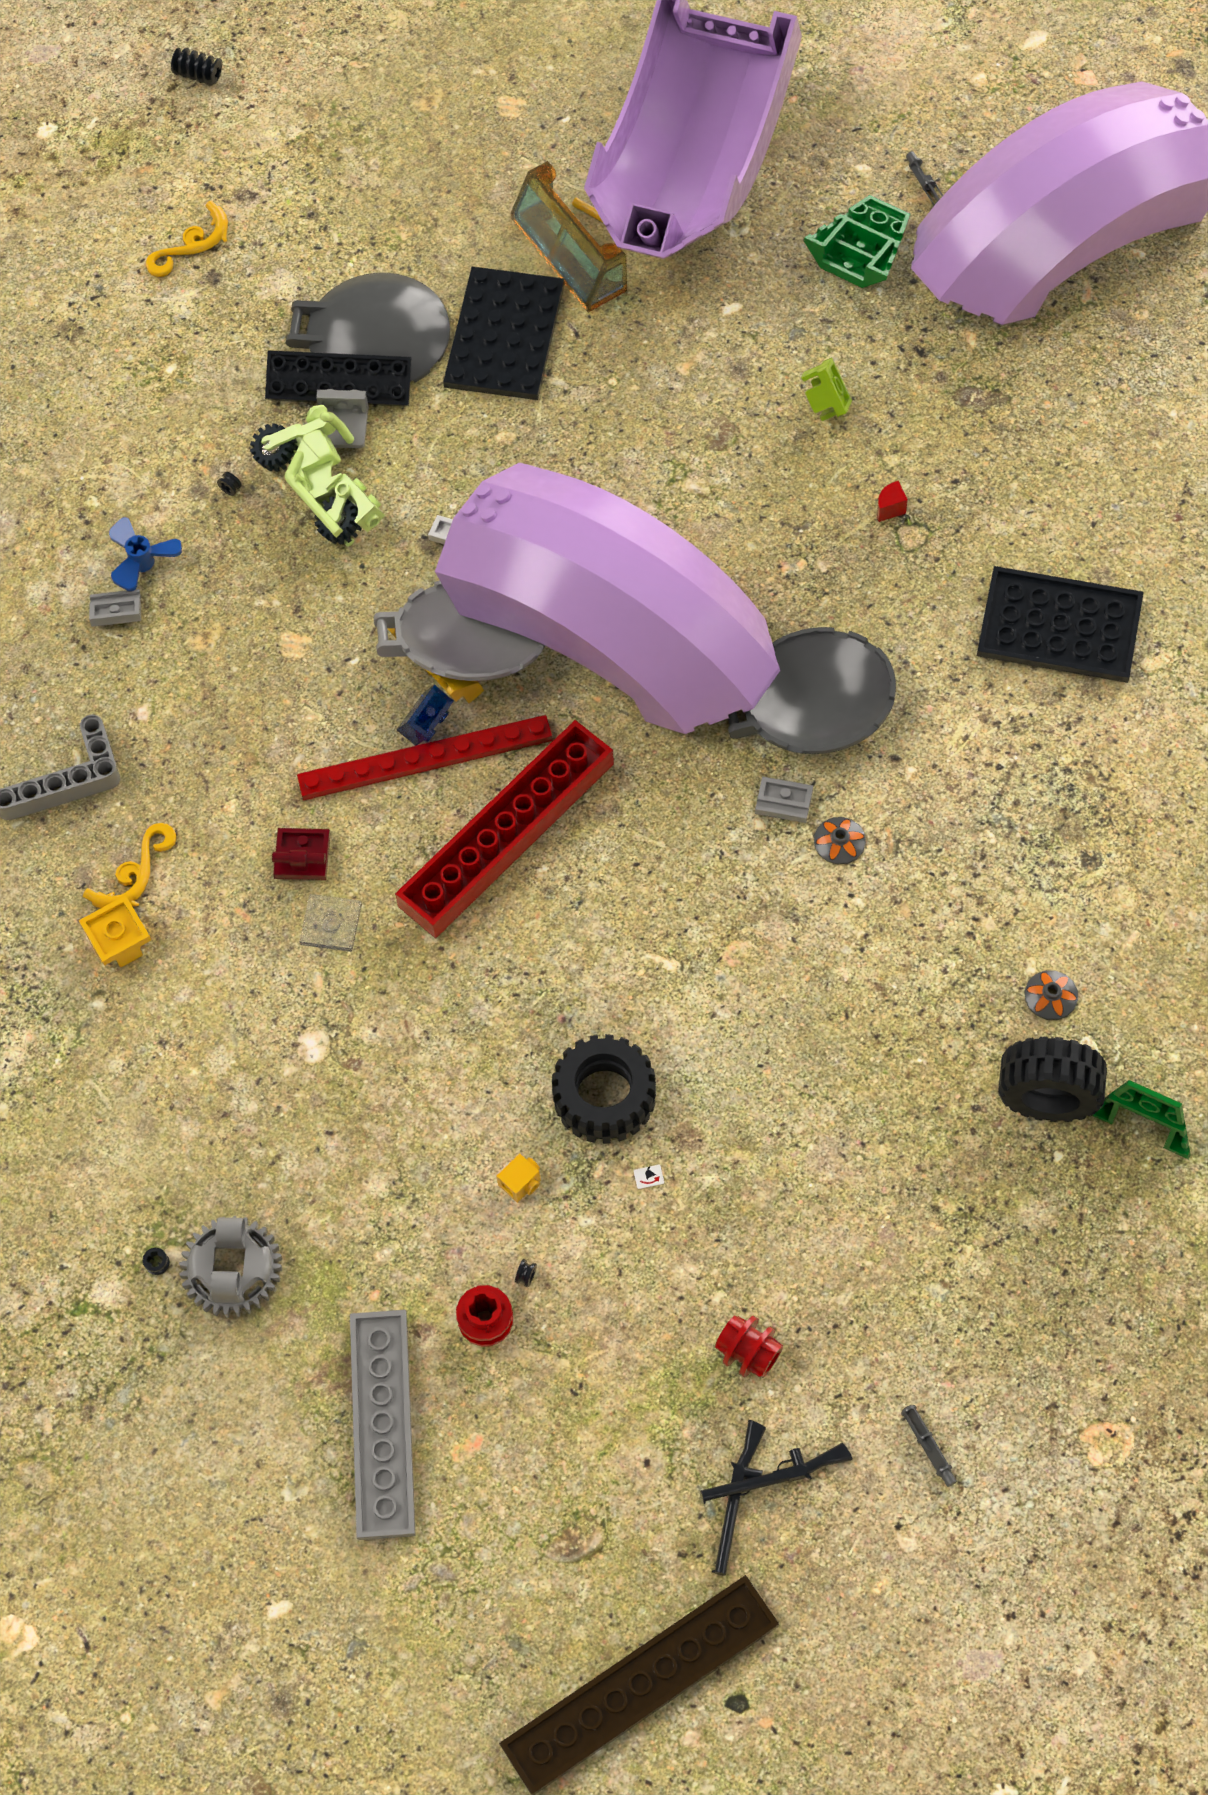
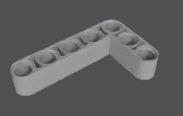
M87 715L80 722L81 733L90 761L1 788L0 817L2 819H17L110 790L119 784L120 774L106 729L99 716ZM104 750L102 753L96 754L98 751ZM107 771H111V772H110L109 774H107V775H102L103 773H105V772H107ZM81 779H86L82 783H77ZM61 787L60 789L53 791L54 788ZM36 794L35 797L28 799L29 796ZM11 802L9 805L3 806L5 803Z

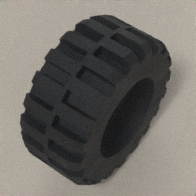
M605 1034V1038L598 1039V1035L590 1036V1041L584 1042L581 1039L575 1042V1049L572 1050L568 1047L563 1052V1059H558L555 1065V1073L552 1074V1094L557 1116L561 1117L562 1124L567 1129L572 1127V1132L575 1136L580 1138L582 1135H586L587 1141L595 1143L596 1139H602L603 1144H610L613 1138H617L619 1142L627 1139L626 1134L629 1132L635 1135L640 1131V1124L646 1125L650 1119V1112H653L655 1107L656 1078L654 1068H651L650 1059L647 1055H642V1049L636 1044H633L631 1047L629 1046L628 1039L620 1037L619 1041L614 1040V1035ZM599 1071L615 1072L624 1077L630 1085V1092L626 1098L610 1107H597L585 1102L580 1097L578 1089L586 1077Z
M1060 1037L1027 1038L1023 1042L1017 1041L1010 1045L1002 1055L998 1093L1006 1107L1009 1106L1010 1110L1015 1113L1019 1112L1027 1118L1033 1117L1035 1120H1050V1122L1083 1120L1087 1116H1093L1104 1104L1107 1064L1096 1049L1092 1050L1091 1046L1079 1044L1078 1041L1072 1039L1069 1041L1063 1040Z

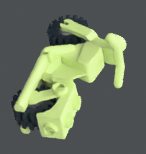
M316 405L310 408L306 417L307 424L303 426L301 424H294L284 428L282 425L279 426L272 423V427L269 424L265 425L266 430L260 427L258 429L260 434L256 435L254 433L253 435L256 441H251L250 443L253 447L250 449L251 454L254 455L252 457L268 471L274 470L279 472L280 467L283 470L287 469L285 473L286 482L314 512V518L318 520L314 522L318 528L317 531L333 544L338 542L340 545L351 546L354 543V539L351 536L355 538L358 536L355 532L356 530L361 531L363 528L366 532H369L385 516L379 509L381 503L372 494L369 496L365 494L364 491L367 488L358 478L352 480L342 473L332 477V466L339 464L341 459L328 435L337 429L347 444L354 442V436L344 422L334 413L327 412V408L324 405Z

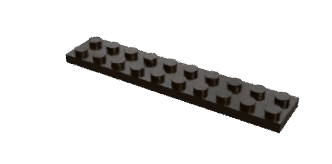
M745 1575L501 1741L499 1745L530 1794L535 1795L778 1628L779 1622Z

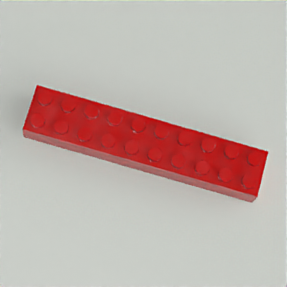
M574 720L395 893L398 908L436 939L614 765L613 749L578 721Z

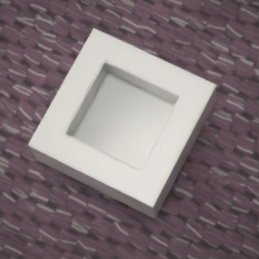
M437 515L428 534L429 540L445 544L453 519Z

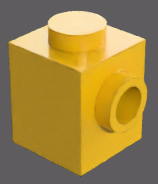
M519 1153L496 1176L498 1186L518 1203L526 1194L531 1195L539 1187V1182L541 1181L540 1167L532 1158L528 1157L526 1159Z

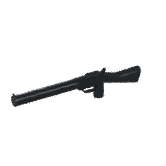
M748 1420L744 1449L737 1464L731 1462L733 1467L731 1483L762 1475L763 1470L748 1468L766 1430L765 1426L753 1420ZM750 1491L728 1496L716 1566L712 1573L722 1576L726 1575L740 1496H745Z
M843 1442L804 1463L800 1448H795L789 1451L791 1459L780 1462L776 1471L700 1490V1496L703 1504H705L709 1500L778 1483L792 1482L804 1478L811 1480L810 1473L819 1468L850 1461L853 1458ZM788 1462L793 1463L792 1467L779 1470L780 1465Z

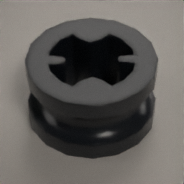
M224 472L223 478H219L217 484L226 494L234 496L236 489H240L242 484L235 475L230 472Z
M151 1248L143 1255V1265L152 1275H161L169 1268V1257L161 1248ZM158 1255L162 1263L158 1262L159 1266L154 1267L150 1260H154L153 1257Z
M523 1259L518 1267L515 1283L523 1282L525 1287H529L534 1278L537 1264L532 1263L530 1265L527 1263V1260Z

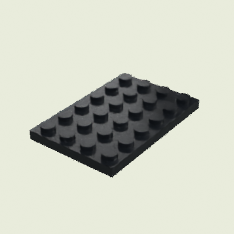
M472 266L443 380L444 388L538 400L564 290V278Z
M994 566L977 656L1128 683L1144 592Z

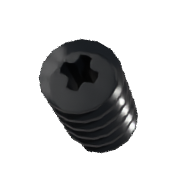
M187 47L182 52L180 48H176L171 59V71L173 74L181 75L190 80H197L199 83H205L208 86L216 84L221 76L223 65L221 58H217L214 61V57L210 55L206 59L205 53H200L198 56L196 50L190 53V49Z

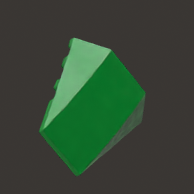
M868 195L850 207L846 214H839L829 225L826 226L824 224L817 229L815 234L805 236L803 241L821 269L864 288L887 280L911 214Z
M1128 1080L1107 1095L1103 1106L1093 1115V1117L1112 1125L1120 1107L1125 1108L1171 1129L1163 1147L1164 1149L1188 1160L1191 1156L1182 1103L1131 1080Z

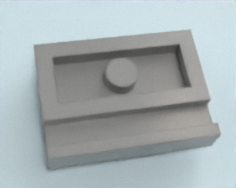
M140 589L90 595L89 620L91 627L141 621Z
M762 776L755 814L806 823L813 785Z

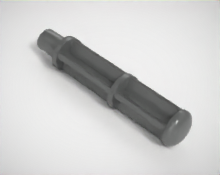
M911 151L906 155L909 167L934 206L935 204L927 192H931L936 203L940 198L934 188L938 189L942 197L943 194L931 175H925L920 168L923 163L921 158H917L916 154Z
M916 1405L905 1407L901 1415L907 1420L917 1437L918 1444H921L937 1471L936 1475L942 1477L947 1487L954 1485L957 1480L951 1472L952 1466L946 1461L932 1437V1432H929L917 1412Z

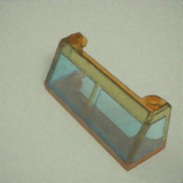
M546 161L528 171L512 208L511 219L558 277L564 278L566 287L589 313L627 291L626 254L614 243L598 245L553 190L556 171Z

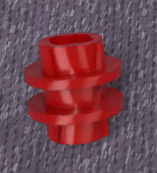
M481 1285L471 1288L464 1293L456 1307V1320L463 1337L471 1344L485 1347L494 1346L502 1342L509 1335L513 1326V1310L504 1292L490 1285ZM489 1311L492 1314V1318L487 1321H481L478 1318V1313Z
M735 1315L723 1328L716 1341L715 1348L725 1355L723 1364L727 1367L735 1360L742 1364L739 1375L742 1377H747L750 1373H753L758 1377L764 1378L780 1356L783 1345L773 1338L775 1329L771 1326L763 1333L756 1329L759 1320L757 1317L751 1316L746 1321Z

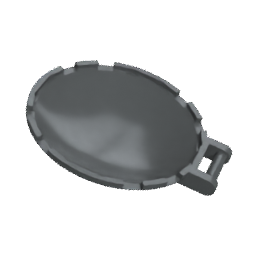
M369 273L340 283L324 295L319 302L293 301L290 333L286 336L285 343L291 348L310 349V352L412 357L410 382L414 381L416 383L429 374L430 369L437 361L440 362L444 356L450 339V323L444 304L428 286L400 274ZM302 315H310L307 334H299Z
M817 627L785 635L772 642L780 672L754 709L745 712L747 721L739 722L737 712L728 714L730 725L728 732L732 739L759 734L777 747L802 754H826L854 746L872 735L890 714L896 696V679L891 662L879 647L876 648L868 642V638L852 631L845 633L835 631L832 627Z

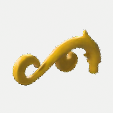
M208 201L205 205L210 211V216L213 218L211 225L215 224V228L210 236L204 239V231L199 226L187 228L183 233V242L186 246L166 248L152 252L146 259L148 272L155 277L167 276L171 273L174 264L173 259L169 255L197 254L211 249L221 240L227 242L228 218L221 206H217L213 201ZM167 256V262L164 265L158 266L155 264L158 258Z
M165 823L151 825L143 836L140 865L129 861L124 862L116 869L115 876L117 881L123 886L132 885L133 881L129 877L131 875L137 876L135 884L128 891L115 895V892L109 894L96 893L87 888L83 893V898L91 901L93 906L101 909L126 895L132 906H139V903L135 901L144 892L150 876V839L155 834H162L165 839L160 844H154V850L162 852L171 849L177 840L173 827Z

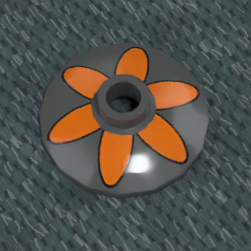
M833 817L822 822L814 835V846L819 856L827 862L837 865L848 864L857 860L863 853L866 845L865 833L861 826L852 819L845 817ZM841 834L845 837L843 839H838L836 835Z
M1045 970L1035 974L1028 981L1025 988V1002L1036 1016L1046 1020H1059L1067 1017L1075 1009L1078 1002V990L1074 982L1066 974ZM1048 989H1055L1057 993L1050 994Z

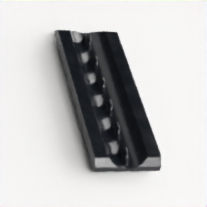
M268 350L265 399L317 402V390L366 391L368 405L409 406L412 357Z

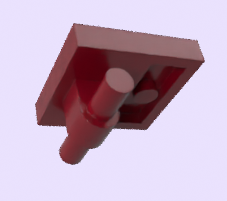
M278 828L276 851L272 852L274 879L327 880L330 829Z

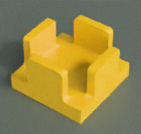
M126 895L78 920L92 948L104 966L115 960L120 968L143 956L140 947L151 941L150 935Z

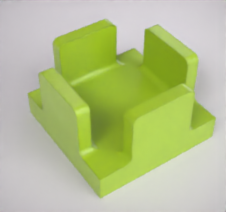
M832 357L802 374L803 382L813 378L811 380L813 387L806 390L805 395L814 413L822 411L820 415L821 421L847 413L852 399Z

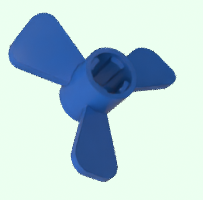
M127 517L119 519L109 531L110 539L125 548L128 556L126 560L112 571L111 578L114 584L127 591H134L137 588L139 572H146L153 567L155 563L154 556L177 557L182 553V544L179 539H171L150 546L146 537L135 535L131 522Z

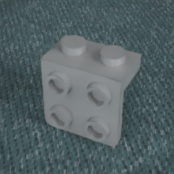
M317 390L316 398L318 405H324L327 408V412L334 413L344 422L354 436V442L347 444L336 429L332 434L328 435L334 447L363 448L365 446L369 410L366 391Z

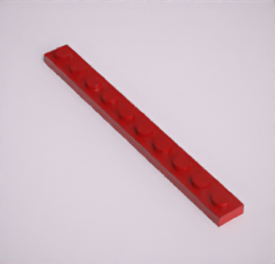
M542 715L299 773L297 778L304 801L551 742L553 738L547 716Z

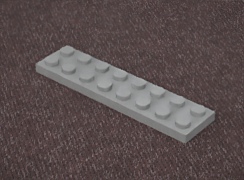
M393 1310L350 1314L357 1540L416 1536L407 1311Z

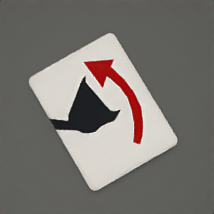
M660 1165L634 1170L638 1189L664 1184Z

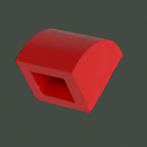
M899 480L888 484L880 492L877 507L878 522L906 514L908 499Z

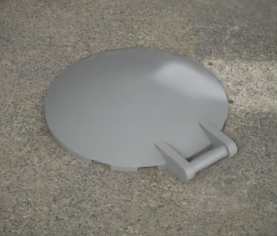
M440 581L434 582V586L426 590L420 588L408 597V602L403 608L400 607L398 612H378L373 617L374 625L377 627L378 643L376 650L379 656H408L420 667L451 679L483 681L509 676L530 665L537 659L545 645L512 631L459 615ZM387 628H395L396 640H388Z

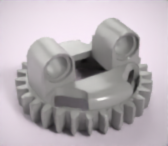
M218 1217L216 1219L217 1223L211 1220V1229L208 1230L204 1225L201 1226L202 1235L193 1233L196 1240L195 1243L186 1242L190 1252L182 1251L181 1253L187 1261L179 1262L180 1267L186 1269L179 1273L181 1279H188L182 1283V1286L185 1290L190 1289L187 1292L190 1299L196 1297L194 1303L197 1307L204 1303L203 1310L206 1313L213 1307L215 1316H218L222 1309L227 1318H229L230 1310H234L237 1317H240V1309L245 1308L248 1314L251 1313L250 1305L252 1304L261 1308L259 1301L261 1297L269 1301L270 1298L266 1292L267 1290L276 1292V1287L272 1282H280L281 1278L275 1272L283 1271L282 1265L277 1263L282 1261V1256L276 1253L280 1249L278 1243L272 1244L275 1241L272 1234L266 1236L268 1232L265 1226L258 1231L259 1224L257 1221L248 1226L247 1217ZM216 1248L245 1249L242 1277L239 1272L214 1271ZM196 1279H199L202 1282V1284L209 1290V1295L206 1291H204L200 1284H197ZM262 1280L263 1288L258 1285L255 1290L248 1294L250 1299L245 1301L243 1297L244 1292L256 1281Z

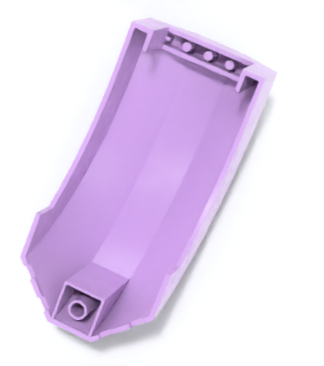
M687 0L656 1L643 50L625 103L605 147L601 142L596 143L584 186L587 195L618 248L665 259L726 224L737 214L746 200L761 168L783 105L802 38L797 16L774 11L770 27L692 10Z
M1143 81L1093 91L1049 110L1024 125L990 150L951 186L934 205L917 228V240L914 245V259L911 269L939 301L947 304L953 301L962 305V310L977 316L984 313L994 317L993 322L1004 325L1035 317L1051 290L1090 263L1111 251L1150 234L1202 221L1208 211V119L1202 111L1198 110L1190 102L1189 97L1183 93Z
M517 463L482 481L453 518L435 573L459 615L525 636L585 666L633 698L646 722L687 734L695 731L694 727L707 722L709 725L729 718L728 714L741 709L743 712L752 710L780 672L766 620L735 582L712 560L670 527L610 492L570 476Z

